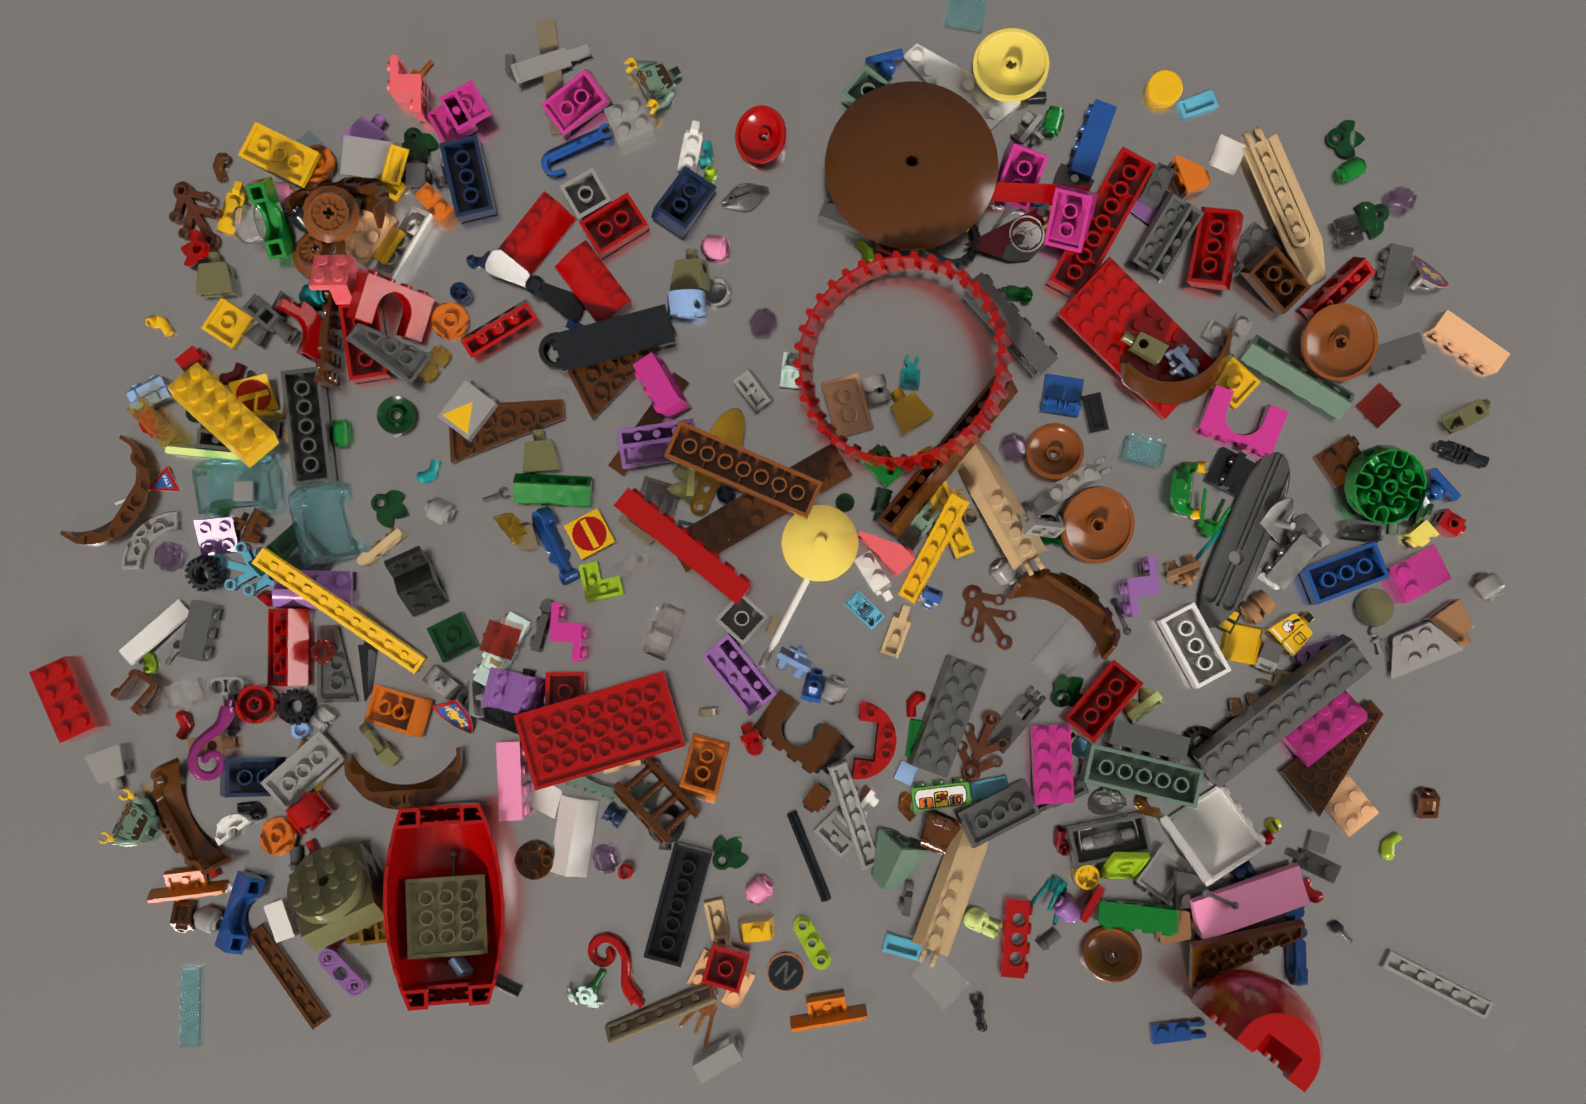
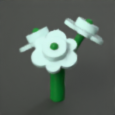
M600 969L590 984L580 986L575 992L568 985L567 999L571 1003L574 1002L578 1005L577 996L581 1004H587V1007L591 1009L599 1008V1004L604 1005V1002L596 1001L598 999L596 993L597 987L606 973Z

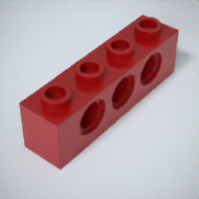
M1352 257L1300 307V310L1309 320L1316 311L1325 306L1344 303L1376 271L1366 258Z
M527 299L463 336L461 343L470 357L473 358L536 320L537 315Z
M1005 896L999 967L1001 977L1024 979L1025 973L1028 974L1029 963L1026 962V954L1030 953V942H1027V936L1031 935L1029 915L1033 913V904L1030 903L1028 898ZM1015 914H1022L1023 918L1020 922H1013ZM1015 933L1021 934V939L1018 942L1012 941V935ZM1014 952L1020 954V958L1017 961L1010 960V956Z

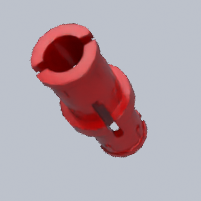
M624 863L618 868V877L622 880L629 879L633 875V866L630 863Z

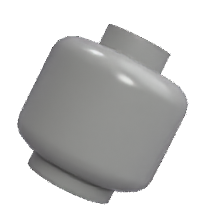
M441 497L428 500L424 507L427 519L439 525L449 523L455 513L452 503Z
M999 557L991 564L990 574L1000 585H1012L1017 581L1019 569L1013 570L1007 557Z
M1484 572L1477 577L1478 581L1475 584V589L1483 599L1493 601L1504 593L1505 584L1496 573L1488 574Z
M832 675L824 680L821 696L824 698L825 703L834 705L844 700L848 690L845 679Z
M202 906L194 913V925L199 930L214 933L220 929L223 913L212 906Z

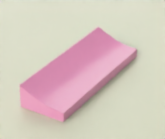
M1296 862L1210 892L1231 902H1238V909H1233L1232 906L1211 897H1204L1203 895L1190 899L1195 931L1202 940L1217 937L1310 904L1303 883L1300 865Z

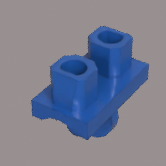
M812 668L811 673L808 672L806 674L801 695L802 700L820 703L823 683L826 677L822 676L823 670Z

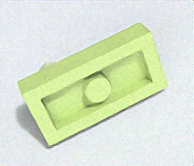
M679 465L672 470V473L680 479L687 480V482L672 484L667 490L675 496L685 498L686 503H693L695 471Z
M1141 687L1140 699L1142 703L1132 698L1124 707L1128 720L1132 724L1163 703V697L1158 691L1155 692L1152 689Z

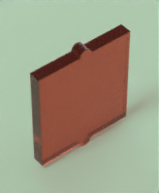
M1378 383L1356 405L1358 410L1364 415V418L1368 419L1376 428H1379L1401 406L1393 396V393L1389 392L1381 383Z
M489 619L486 631L482 634L484 637L479 650L512 661L516 647L519 646L518 641L522 630Z

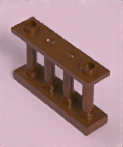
M647 757L643 761L646 767L628 783L621 784L618 781L613 785L612 792L665 847L672 839L670 836L671 832L690 814L696 819L700 814V808L696 802L690 801L661 771L659 763L654 758L650 759ZM652 772L659 781L640 798L635 799L630 794L631 789ZM665 786L672 795L653 812L648 813L644 809V804ZM678 800L685 809L666 827H661L657 822V818Z

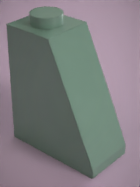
M879 828L877 831L872 879L883 890L898 889L929 852L926 847L919 845V840L911 836L908 839L905 836L899 835V831L887 828Z

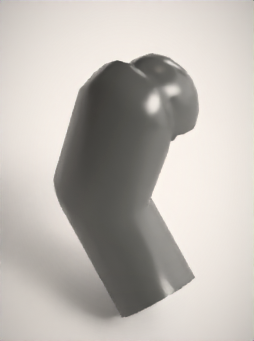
M506 54L505 72L515 80L510 66L515 63V55Z

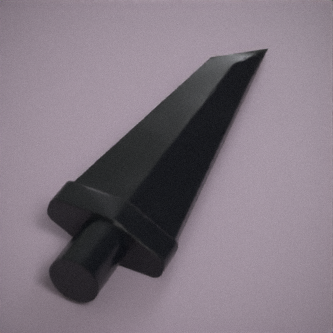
M364 640V645H358L364 701H366L373 688L377 648Z

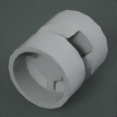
M884 374L875 375L861 381L863 391L867 392L866 401L868 407L877 406L892 400L889 389L885 388L887 382Z

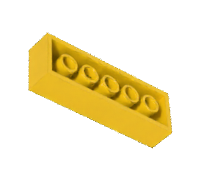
M198 362L167 386L172 397L249 468L279 444L275 432Z

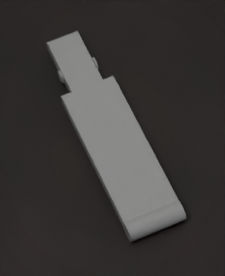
M588 44L573 47L570 50H566L563 47L510 66L517 84L571 67V62L580 61L591 56L592 53Z

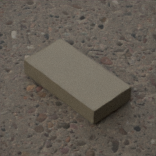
M623 515L618 519L619 523L646 543L651 544L654 540L653 537Z
M777 616L772 617L766 629L767 634L773 635L781 618Z

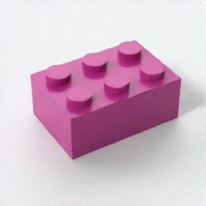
M651 352L633 364L636 370L634 374L645 385L643 390L649 398L652 397L654 401L652 405L658 414L661 413L663 416L673 419L691 407L661 357Z

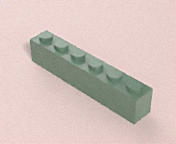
M1257 334L1242 354L1240 360L1247 366L1260 371L1262 375L1273 379L1280 386L1293 391L1295 395L1306 399L1313 406L1326 411L1330 416L1340 419L1353 402L1354 393L1332 380L1318 376L1308 365Z

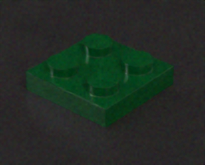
M459 612L426 628L443 663L479 646L463 612Z

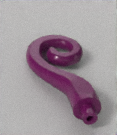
M225 700L224 706H220L215 723L194 741L189 750L188 768L191 774L200 781L214 780L224 770V756L217 750H207L201 757V762L204 764L211 758L216 760V767L211 771H204L199 767L198 757L204 745L221 734L232 722L235 714V708H232L234 700Z

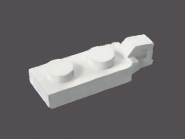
M692 120L691 129L686 130L677 168L678 173L685 166L697 173L703 142V133L699 132L700 121Z
M869 550L856 558L854 562L872 591L877 596L882 594L886 602L891 600L893 596L888 589L892 586L872 552Z

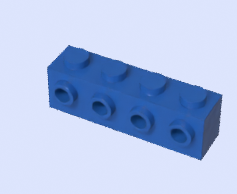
M1095 99L1093 104L1089 103L1085 115H1088L1087 121L1082 122L1079 130L1082 133L1080 140L1076 139L1073 146L1075 154L1073 157L1070 156L1066 166L1069 168L1068 175L1076 174L1079 179L1087 182L1090 181L1117 106Z

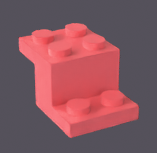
M390 55V61L387 62V70L390 73V80L387 81L388 92H390L398 104H410V110L413 111L414 116L420 122H428L426 115L428 113L427 82L421 74H406V66L398 55Z
M353 254L315 255L308 286L310 290H330L336 305L350 304L359 272L367 273L368 270L379 272L378 269H358Z

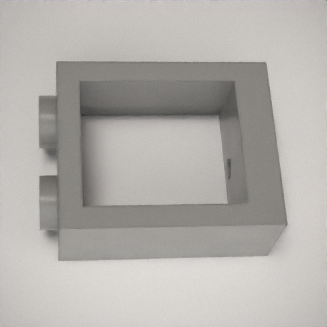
M1158 842L1150 854V860L1133 880L1137 882L1135 886L1143 892H1146V890L1150 891L1153 894L1151 898L1161 904L1164 901L1168 904L1173 898L1174 880L1162 895L1141 879L1160 852L1181 866V871L1189 873L1193 868L1180 855L1163 843Z
M733 1034L693 1059L692 1068L701 1083L706 1082L743 1059L744 1045L740 1038L736 1039Z

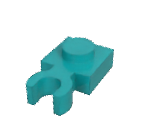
M906 355L905 364L907 368H901L900 387L919 389L921 370L915 369L919 363V356H916L914 363H910L908 360L909 355Z

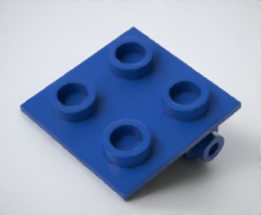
M1046 373L1041 411L1078 417L1082 406L1081 397L1084 379Z

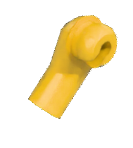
M151 315L145 319L148 327L161 328L165 337L174 333L167 319L163 316Z

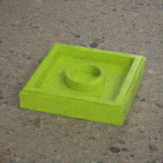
M1113 852L1099 870L1100 878L1134 879L1150 860L1149 852Z

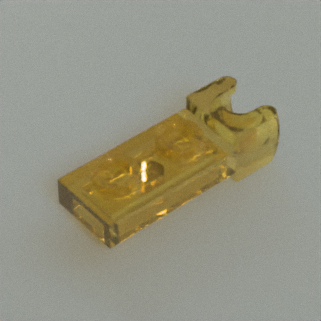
M139 396L138 401L141 404V408L137 410L128 406L127 410L163 448H167L180 435L145 397Z

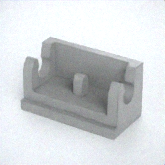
M751 369L746 370L733 380L755 412L774 401Z
M1027 511L1029 516H1026V514L1019 516L1024 535L1056 538L1066 529V525L1063 524L1062 517L1059 514H1055L1057 522L1052 517H1035L1032 511Z

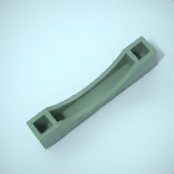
M588 775L565 783V785L574 788L577 785L584 787V791L594 794L595 791L602 793V797L613 800V797L619 799L612 792V785L603 784ZM646 781L639 782L631 789L630 794L635 799L640 798L654 784ZM661 789L644 804V809L647 812L655 809Z

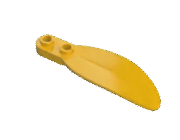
M738 408L727 410L717 419L708 433L742 447L745 431L743 412ZM697 472L698 484L694 493L693 503H690V509L693 514L702 516L709 511L716 490L723 483ZM704 485L709 486L710 489L708 492L703 491ZM697 503H702L703 508L701 510L696 508Z

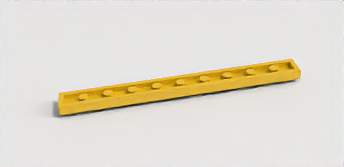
M265 546L253 560V565L413 674H415L426 657Z

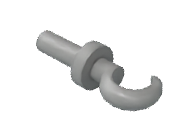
M1371 626L1368 633L1371 637H1374L1372 642L1373 644L1376 643L1379 655L1384 654L1380 643L1382 638H1379L1378 634L1374 635L1371 633L1372 628L1378 629V627Z

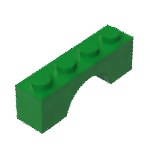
M272 177L254 180L245 185L251 205L259 209L265 222L266 236L264 245L269 260L288 257L295 252V246Z

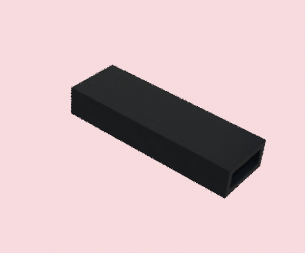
M665 304L554 333V339L551 340L553 351L557 350L559 358H556L558 369H563L564 373L675 344Z

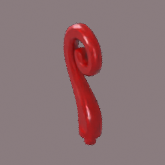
M612 933L595 935L588 945V956L591 962L598 967L610 966L615 960L614 950L610 947L606 948L607 957L600 959L597 956V948L602 943L612 944L619 952L621 958V988L623 994L631 1005L635 1003L640 1009L645 1002L641 999L643 994L633 982L632 961L628 947L621 938Z

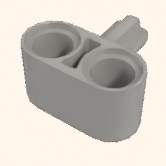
M435 664L422 679L448 701L453 700L463 687L460 682Z
M243 676L218 677L211 679L207 687L211 694L223 696V704H225L226 699L234 700L232 708H235V695H238L243 688L249 686V681ZM237 680H239L242 684L240 690H237L235 688V682ZM218 681L222 683L221 691H218L216 689V683Z

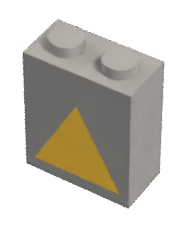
M465 380L437 417L471 442L499 405L495 403L496 398L490 393L483 394L479 391L481 386L473 380L470 383Z

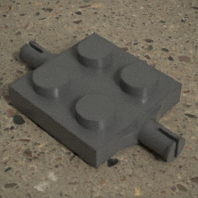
M1253 222L1240 236L1236 255L1238 264L1234 267V275L1238 276L1240 271L1265 245H1274L1281 250L1283 246L1272 236L1277 230L1274 227V222L1267 230Z

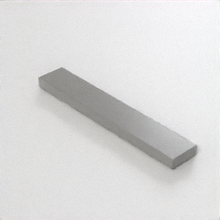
M843 759L827 766L861 869L865 870L874 866L876 847L847 760Z
M1388 949L1380 965L1484 1020L1487 1019L1494 1005V1002Z

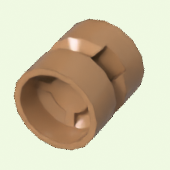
M1260 589L1252 595V600L1245 601L1239 608L1252 624L1257 625L1264 619L1265 614L1269 615L1277 606L1270 596Z

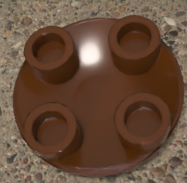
M529 841L518 849L514 863L522 876L530 880H537L545 877L552 869L553 854L546 844L540 841Z

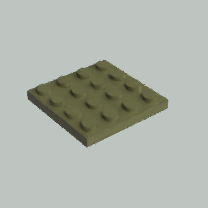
M485 874L405 880L408 960L488 954Z

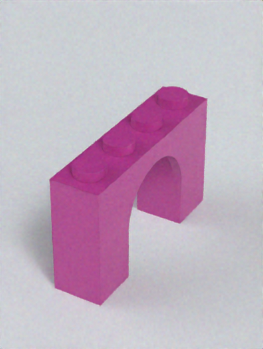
M1214 384L1196 426L1201 429L1200 433L1208 436L1214 433L1219 435L1218 439L1229 443L1230 440L1237 442L1236 446L1247 450L1249 446L1255 449L1254 453L1265 456L1266 453L1271 455L1289 411L1267 404L1258 426L1249 433L1237 434L1229 428L1226 422V411L1234 391Z

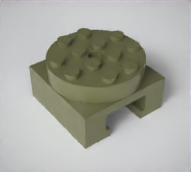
M360 841L346 848L341 846L321 848L305 856L293 873L289 874L290 880L287 887L289 904L297 914L301 937L315 951L384 920L383 898L374 892L371 877L377 875L374 859Z

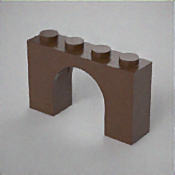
M780 689L754 725V728L759 731L761 738L764 740L769 738L773 741L771 745L779 751L785 750L788 753L786 756L795 763L797 760L803 764L801 768L811 774L813 771L818 774L845 736L825 723L811 743L801 747L792 746L786 738L785 726L800 703Z

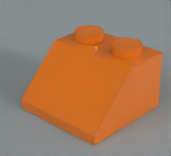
M1179 155L1175 156L1168 164V167L1176 170L1172 179L1181 199L1185 200L1201 194L1210 185V175L1208 171L1204 170L1203 166Z

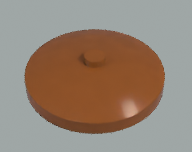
M1332 304L1319 309L1309 318L1301 335V352L1308 367L1318 376L1332 381H1346L1360 376L1373 363L1379 346V336L1374 321L1364 310L1351 304Z
M1092 486L1080 490L1068 500L1061 513L1063 524L1066 525V529L1060 534L1065 547L1072 555L1086 562L1103 563L1116 558L1127 548L1134 533L1135 519L1131 505L1122 494L1108 487Z

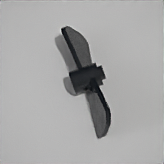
M494 250L490 253L485 263V269L490 275L526 287L529 293L541 296L569 320H576L580 317L585 307L573 292L545 283L544 279L540 276H532L502 250Z

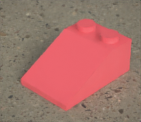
M863 531L857 534L860 540L895 576H898L915 560L913 557L915 553L908 546L903 547L900 544Z

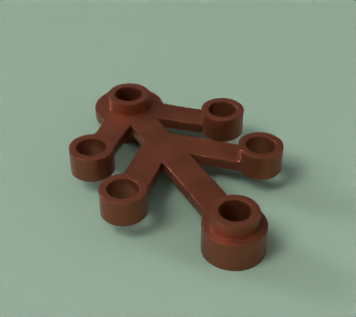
M184 181L178 182L173 189L177 200L174 211L169 214V219L174 223L182 221L183 216L181 213L185 202L188 209L184 225L178 231L179 237L185 240L190 239V231L193 220H195L204 235V241L208 242V238L212 237V242L209 243L211 249L217 248L220 245V237L210 232L201 214L208 215L215 220H220L223 217V211L219 208L211 209L196 205L192 198H197L209 204L214 200L213 194L208 191L192 190L189 183ZM181 188H184L183 194L180 193ZM209 194V199L206 201L205 196ZM218 210L219 214L215 217L214 212ZM175 214L178 215L177 220H174ZM186 230L187 235L184 237L183 232Z
M977 585L967 586L963 592V597L967 601L965 616L962 618V624L966 627L973 625L974 619L972 614L976 605L979 610L976 631L972 636L973 640L977 643L984 640L983 631L986 621L998 638L997 646L1002 650L1010 649L1013 644L1012 638L1009 635H1004L992 616L1005 618L1007 621H1014L1017 616L1016 612L1013 610L1004 611L989 608L982 602V600L994 602L999 606L1003 605L1006 602L1003 594L983 593ZM971 591L976 592L977 595L975 598L970 597ZM998 596H1001L1003 598L1002 603H998L996 601V598ZM1009 612L1014 614L1013 619L1007 618ZM966 617H969L971 619V623L969 625L965 624L964 622ZM977 633L982 635V639L979 641L975 639ZM1003 639L1008 640L1009 643L1007 646L1002 645Z
M996 711L985 713L984 722L986 725L979 743L974 734V725L971 723L967 724L971 726V731L968 733L965 730L964 734H966L974 753L972 761L966 751L968 745L965 741L960 742L964 744V749L960 750L958 748L957 751L964 764L962 776L966 781L974 782L980 778L981 772L993 767H1000L1003 764L1000 756H993L990 761L979 765L983 756L1000 749H1008L1010 746L1007 738H1001L998 742L986 747L993 727L1000 722V715ZM991 715H995V716H996V721H995V722H991V720H990V716H991ZM1002 740H1005L1007 743L1004 748L1000 744ZM995 758L999 759V765L993 763ZM971 768L975 771L973 776L969 774Z

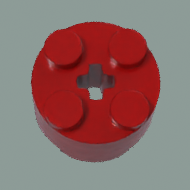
M267 685L247 686L238 694L235 701V711L240 719L248 723L259 724L268 722L277 714L276 710L278 708L276 704H279V701H277L278 695ZM259 701L260 705L255 707V704Z
M308 791L300 797L301 801L296 805H290L285 810L287 813L286 817L301 835L307 834L306 830L308 828L312 830L317 828L329 817L328 812L332 813L333 811L318 792L311 793Z

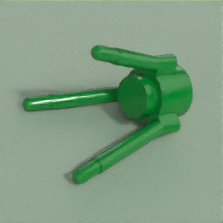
M1204 488L1198 527H1201V533L1214 537L1231 508L1228 507L1217 522L1226 501L1222 499L1213 520L1207 518L1204 521L1207 489Z

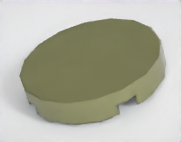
M1367 589L1356 598L1355 614L1358 620L1365 625L1381 626L1391 619L1394 612V602L1390 595L1383 590Z

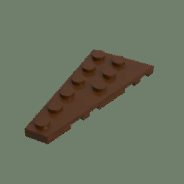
M325 290V297L328 299V302L323 304L322 311L324 312L325 320H321L318 351L321 353V357L316 359V367L319 373L314 375V382L326 389H335V384H338L336 365L339 364V355L336 354L337 346L340 344L337 327H340L341 322L340 316H338V305L335 304L330 290Z
M670 321L673 335L675 336L677 333ZM663 347L568 372L592 420L635 377L634 371L636 370L633 364L651 352L657 355Z
M564 400L497 403L499 406L471 442L449 426L451 463L563 420Z
M1371 699L1361 706L1367 712V721L1310 767L1307 768L1299 758H1296L1280 771L1318 817L1322 814L1383 716V713Z
M1302 919L1190 942V987L1198 986L1197 982L1203 979L1208 980L1221 971L1233 970L1253 961L1254 956L1261 953L1263 956L1269 954V950L1274 947H1284L1304 938L1305 923Z

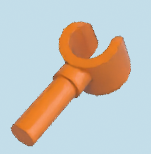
M429 60L420 71L413 69L411 74H421L424 78V74L434 62Z

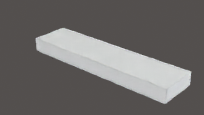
M178 599L122 647L119 652L133 666L187 619L189 609Z

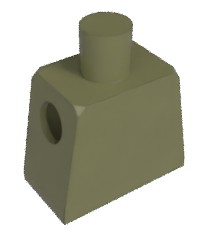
M686 249V259L675 261L670 291L698 289L705 291V293L711 292L708 264L706 261L697 258V249Z
M209 252L208 263H200L198 265L196 295L201 298L238 295L231 266L227 262H220L219 252Z
M1126 330L1121 338V341L1130 345L1127 349L1128 352L1151 366L1161 361L1168 348L1167 344L1141 331L1134 335ZM1139 342L1143 344V348L1139 346Z
M1479 398L1442 416L1441 419L1448 432L1452 434L1468 428L1489 416L1488 410L1492 408V404L1488 399L1482 400Z
M544 429L533 430L534 441L525 442L523 473L535 474L562 471L554 441L552 439L545 440Z

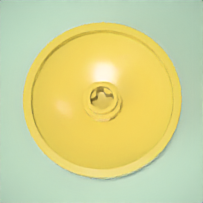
M1017 28L1001 29L988 35L978 45L973 58V74L980 89L991 98L1003 102H1017L1033 96L1044 85L1049 73V55L1042 41L1034 34Z
M814 505L807 520L795 514L790 518L782 535V551L789 567L799 576L811 581H829L844 574L853 564L858 551V535L854 524L845 513L832 506Z

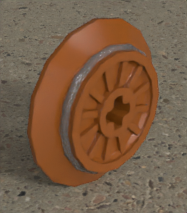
M334 185L322 186L312 191L305 199L302 208L304 211L302 220L308 233L315 239L326 243H338L349 238L356 230L360 218L359 206L354 197L345 189ZM331 209V211L334 212V216H330L329 219V217L326 216L325 213L329 212Z
M306 232L298 240L295 252H293V262L296 270L303 276L310 277L314 256L345 255V240L338 243H326L315 239L310 233Z

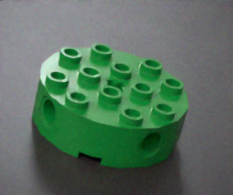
M1376 445L1364 450L1353 460L1346 473L1344 490L1347 502L1356 513L1376 523L1394 524L1407 519L1418 509L1422 501L1420 499L1423 491L1426 489L1427 478L1424 466L1415 455L1393 445Z

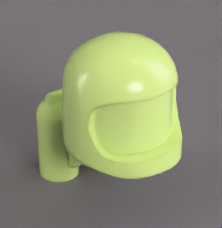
M976 907L968 908L964 913L963 922L966 927L978 933L982 932V934L993 939L997 938V931L1002 928L1001 922L989 917L987 912Z

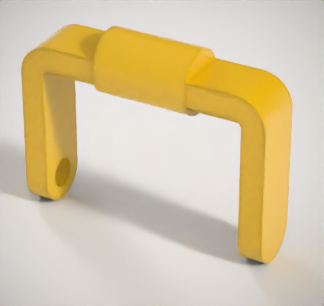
M259 393L255 394L254 414L263 417L284 418V402L282 413L271 410H258Z

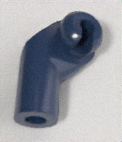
M488 250L482 257L468 255L466 262L471 268L483 269L491 252Z

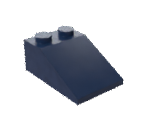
M685 166L655 205L651 217L683 238L717 187Z
M224 757L225 767L220 775V796L224 798L271 796L262 786L261 782L284 762V757Z

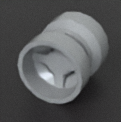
M321 704L317 714H313L309 720L317 728L325 731L328 727V722L333 721L337 715L329 707Z

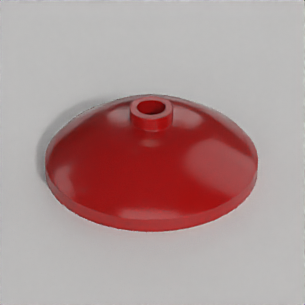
M759 105L748 109L741 116L735 131L736 146L740 154L749 162L757 164L768 163L780 154L786 141V125L783 117L777 110L769 106Z

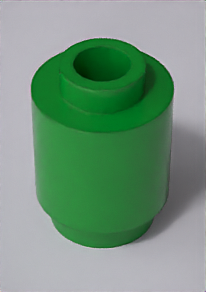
M1049 106V109L1046 110L1042 125L1045 129V134L1055 136L1060 133L1065 116L1063 108Z
M1356 156L1340 164L1336 168L1339 180L1341 182H1348L1364 174L1367 168L1366 162L1363 158Z
M347 419L333 420V425H331L332 444H336L338 448L348 447V444L352 443L351 425L348 424Z

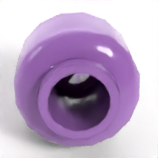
M1071 894L1060 895L1056 898L1054 903L1055 914L1066 923L1077 922L1083 913L1082 904Z

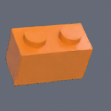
M428 182L414 195L444 227L456 216L454 208Z

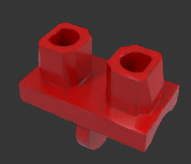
M751 722L740 726L743 733L740 739L747 752L751 756L760 755L763 752L764 742L759 731L754 729Z

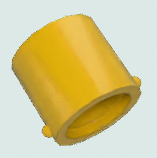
M1093 865L1071 869L1073 881L1082 889L1091 890L1099 884L1100 873Z

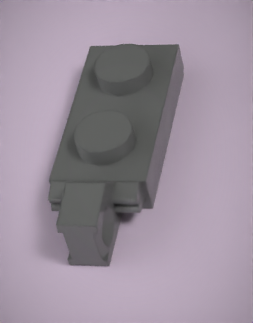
M1289 848L1286 854L1296 859L1295 862L1300 865V868L1333 884L1342 867L1307 849L1301 848L1300 852Z

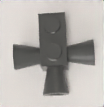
M281 290L272 307L255 293L242 307L258 322L244 333L257 346H260L268 330L272 333L276 331L285 344L291 342L298 333L297 328L284 322L286 318L281 315L283 311L275 308L278 300L291 299Z

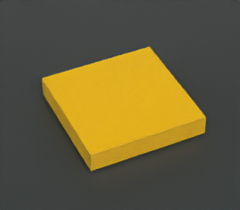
M221 296L201 329L230 348L235 349L244 333H246L254 321V318Z
M1232 356L1215 384L1234 391L1229 406L1235 410L1261 381L1237 358Z

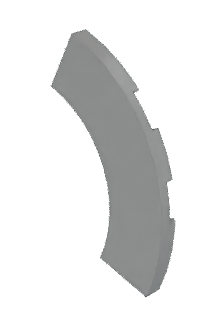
M180 511L158 514L140 525L125 546L121 570L142 569L144 556L149 546L161 535L170 531L180 530Z

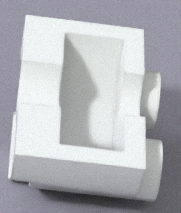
M241 812L222 818L216 826L215 840L218 846L226 844L236 836L235 829L241 830L254 821L253 817L246 812Z

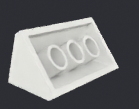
M411 206L399 226V229L405 232L406 235L388 263L384 265L378 261L374 269H378L379 274L383 277L395 279V283L400 285L438 220L431 213Z
M561 794L552 847L553 864L550 872L565 877H587L599 800Z

